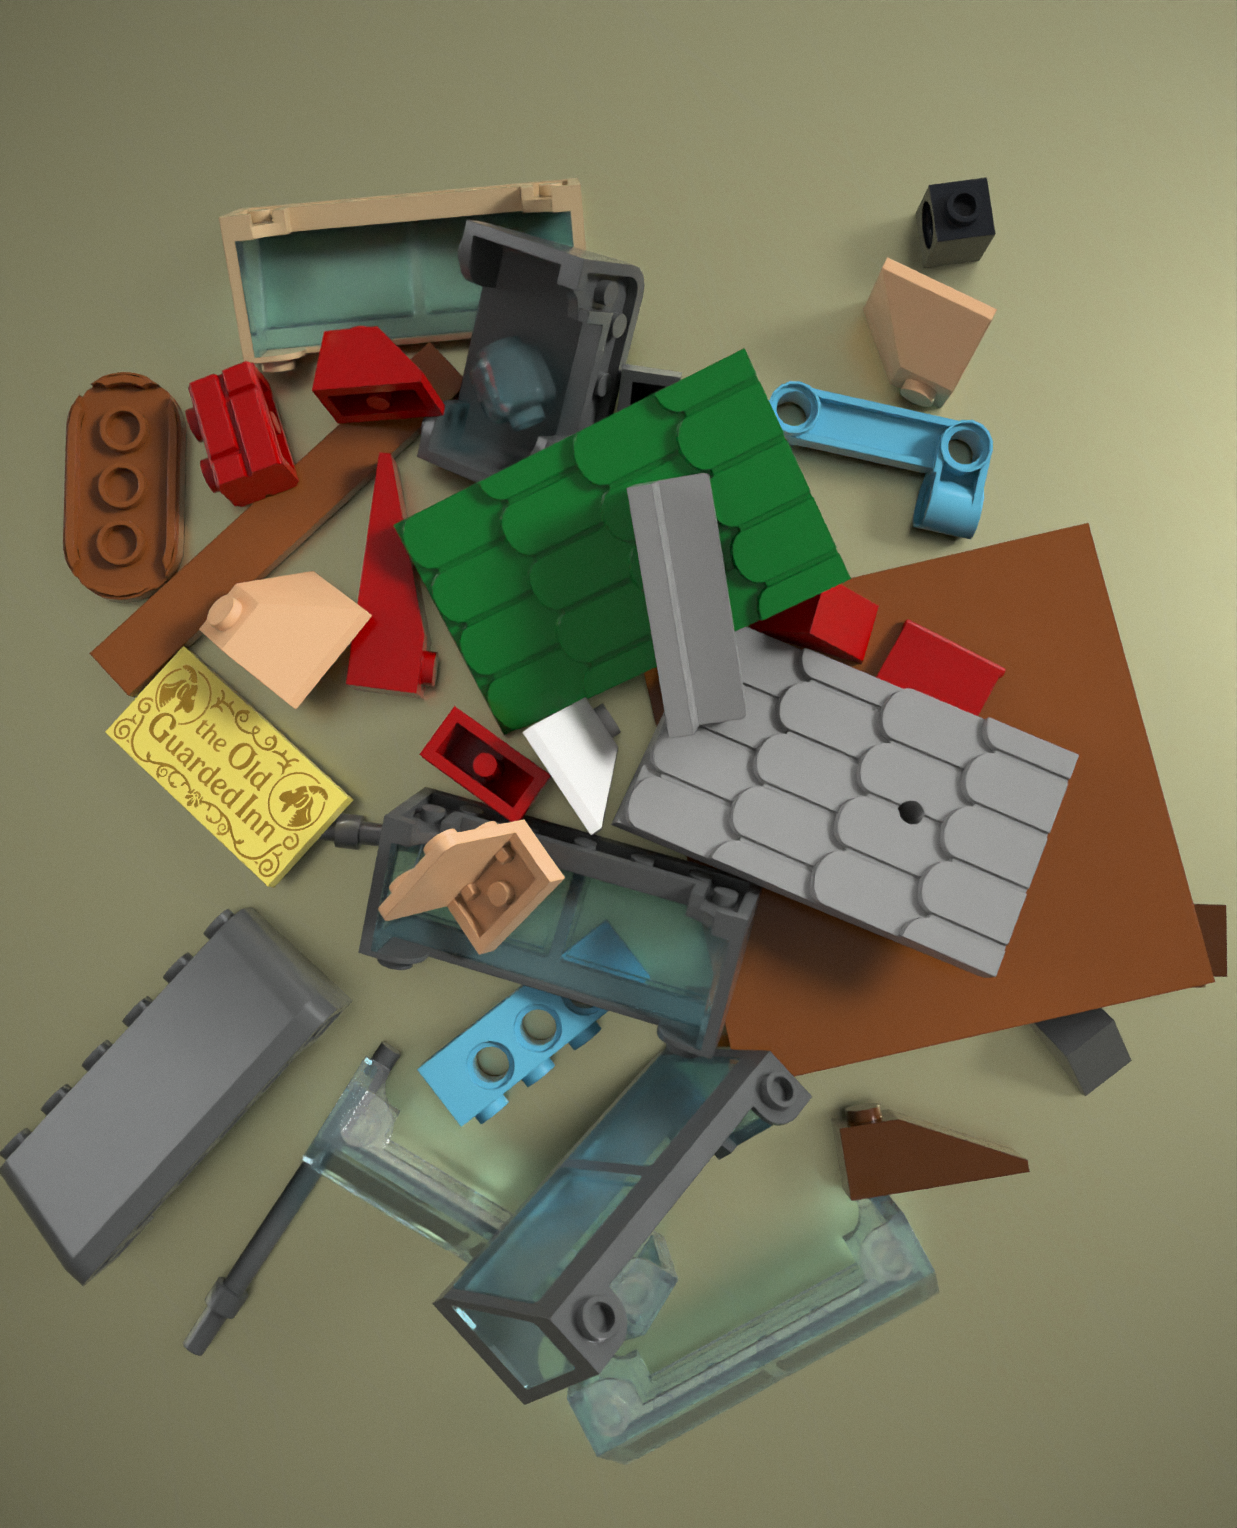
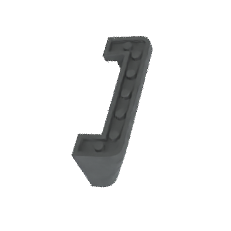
M252 907L243 908L236 914L230 909L223 911L205 930L203 935L209 941L194 957L187 952L165 973L163 979L169 984L154 1000L149 996L143 998L125 1016L122 1022L128 1029L114 1044L109 1040L104 1041L85 1059L82 1067L87 1073L73 1088L69 1084H65L46 1101L41 1108L46 1117L33 1132L28 1128L23 1129L0 1152V1156L6 1160L0 1168L1 1176L63 1268L82 1286H85L122 1254L155 1218L152 1214L293 1060L303 1050L314 1044L353 1001Z

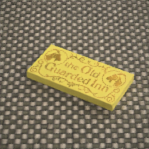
M185 646L176 653L105 731L111 739L268 887L275 888L353 801L323 771Z

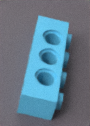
M608 919L601 922L563 952L562 955L566 961L640 983H645L651 978L648 970ZM521 985L428 1058L417 1070L461 1127L473 1117L480 1124H483L508 1104L509 1101L503 1094L520 1080L527 1087H530L545 1076L555 1066L550 1057L569 1043L575 1051L593 1038L602 1029L596 1020L607 1013L608 1010ZM533 1010L548 1012L555 1020V1033L544 1040L531 1038L524 1030V1016ZM486 1047L499 1048L508 1058V1070L499 1076L485 1074L478 1066V1052Z

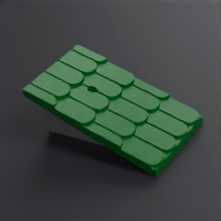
M745 348L393 525L503 735L516 729H522L583 698L589 699L657 667L627 488L630 486L699 473L709 474L735 631L759 620H765L851 579L816 501L810 493V488L787 439H785L784 432L762 384L756 376V371Z

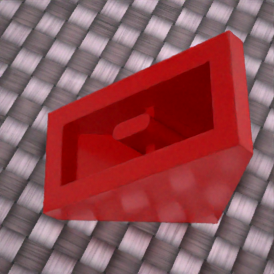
M839 584L765 620H759L751 624L750 628L782 642L862 664L879 606Z

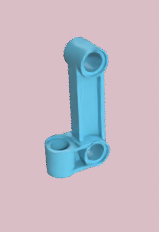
M801 381L784 383L772 393L769 402L789 445L804 446L924 473L925 477L915 504L913 527L970 540L974 536L983 508L984 486L993 452L992 437L983 424L974 420H953L812 388ZM786 402L798 404L805 412L806 421L798 426L785 424L778 416L777 407ZM950 440H962L970 446L973 453L971 464L958 463L951 457L948 450Z

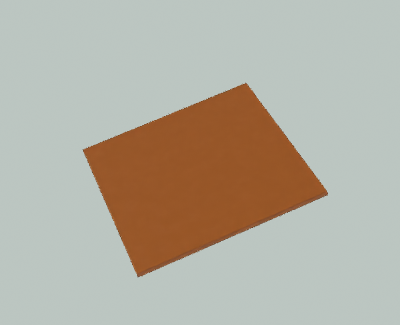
M1089 523L853 577L841 583L843 586L879 606L863 663L815 650L812 651L876 677L902 632L904 621L909 619L1006 669L1004 676L998 679L978 717L983 719L990 717L1076 753L1079 757L1072 776L1067 782L1068 786L1052 829L1047 835L1046 845L1031 885L1026 891L1025 901L1010 941L1005 947V954L996 977H980L763 887L725 1020L730 1048L734 1050L771 1051L795 1077L1214 983L1215 979ZM786 643L798 649H804V647ZM655 667L645 672L644 675L657 727L664 713V705L658 670ZM686 856L687 861L715 868L713 866H710L708 864H705L703 862ZM702 923L717 987L729 940L712 936L710 929ZM733 1057L734 1065L739 1062V1057Z

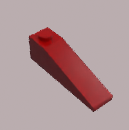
M379 452L357 602L372 617L352 640L346 685L357 691L424 699L425 686L434 687L439 654L438 652L430 651L431 638L419 574L393 526L408 517L399 467L391 453Z

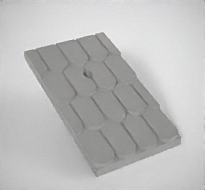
M748 627L735 631L747 705L745 718L699 725L692 736L669 739L664 711L611 825L980 977H996L1005 954V947L1010 941L1027 895L1026 891L1031 885L1048 839L1047 835L1052 829L1068 786L1067 782L1072 776L1079 755L990 717L983 719L914 689H902L810 649H798Z

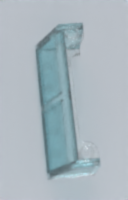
M365 1055L300 1162L466 1263H469L511 1217L512 1213L390 1140L394 1129V1122L400 1113V1110L389 1103L386 1096V1080L391 1070ZM654 1230L609 1285L621 1300L626 1311L627 1333L625 1340L644 1336L678 1282L666 1239ZM573 1250L533 1296L531 1299L533 1303L540 1300L576 1257L577 1252Z
M886 1195L856 1200L859 1209L857 1225L853 1231L842 1236L856 1263L651 1375L639 1352L635 1349L626 1354V1356L614 1355L599 1375L568 1387L567 1400L596 1456L628 1465L939 1294L935 1270L906 1216L893 1199ZM571 1363L569 1372L575 1370V1367Z

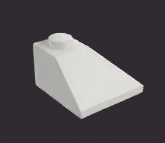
M583 698L532 725L522 733L592 836L603 828L618 753V746L613 738L620 734L621 731L603 704L593 709L587 699Z

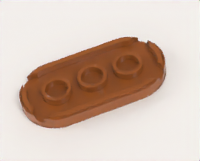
M117 372L102 376L91 383L93 387L87 390L83 397L79 394L68 413L65 446L63 551L68 567L87 589L110 601L132 603L153 596L177 573L182 561L185 516L186 424L176 400L159 384L141 374Z

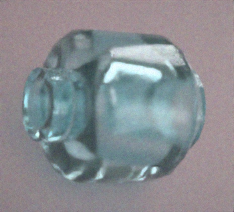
M513 336L491 343L476 354L479 361L471 369L470 379L484 414L490 422L494 424L510 423L513 431H520L532 427L546 418L543 409L549 406L555 399L557 392L542 352L537 345L522 343L519 336Z

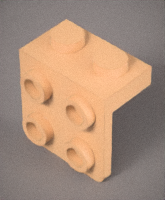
M525 820L503 824L490 821L473 830L457 832L455 829H448L433 837L424 846L423 851L426 855L413 869L398 876L390 884L389 890L391 894L379 906L378 911L385 921H390L447 906L480 955L494 951L565 877Z

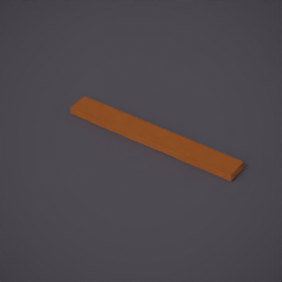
M429 341L410 360L424 373L442 401L458 400L463 376ZM424 417L339 424L294 465L299 479L298 486L275 495L267 494L265 499L254 502L89 654L128 696L135 698L183 646L189 648L203 635L199 629L207 620L210 608L219 598L227 595L237 583L261 580L272 572L376 476L379 452L391 453L392 457L395 458L421 434V424Z

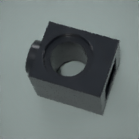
M987 177L928 186L916 211L924 268L980 261L995 236Z

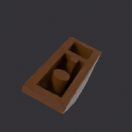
M878 1103L858 1104L845 1108V1117L831 1119L842 1187L851 1201L1030 1172L1028 1160L1012 1148L889 1109L881 1110Z

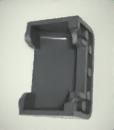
M466 220L464 235L458 248L460 270L466 281L482 286L458 400L443 401L445 404L444 416L424 417L421 424V440L417 457L472 481L479 482L612 415L620 389L623 363L626 364L643 299L644 275L639 267L618 259L490 223ZM472 381L478 384L477 388L474 387ZM483 396L490 399L493 405L491 408H487L482 401ZM485 409H486V410H498V411L486 412Z

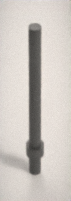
M381 1042L226 1277H219L205 1297L207 1307L183 1341V1345L188 1351L202 1356L226 1319L235 1318L248 1298L247 1287L401 1056L397 1049L385 1042Z

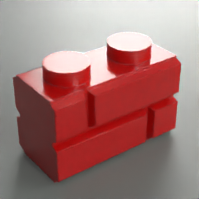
M245 361L222 370L220 375L211 374L189 383L188 390L193 407L185 411L186 419L197 441L200 443L204 442L208 457L200 460V467L204 479L213 493L221 492L235 507H244L265 499L267 494L275 495L298 486L299 479L270 384L253 362Z

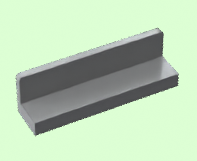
M699 473L640 483L628 487L627 493L669 739L692 736L699 725L745 718L747 705L709 474Z

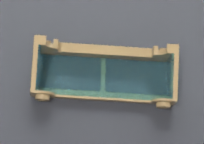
M570 178L240 208L220 216L219 223L243 361L253 362L254 364L261 363L263 372L292 370L297 368L296 358L306 356L308 353L320 352L324 331L350 329L354 326H378L395 345L471 339L482 286L466 281L460 270L458 248L464 235L466 220L486 222L586 250L579 179Z

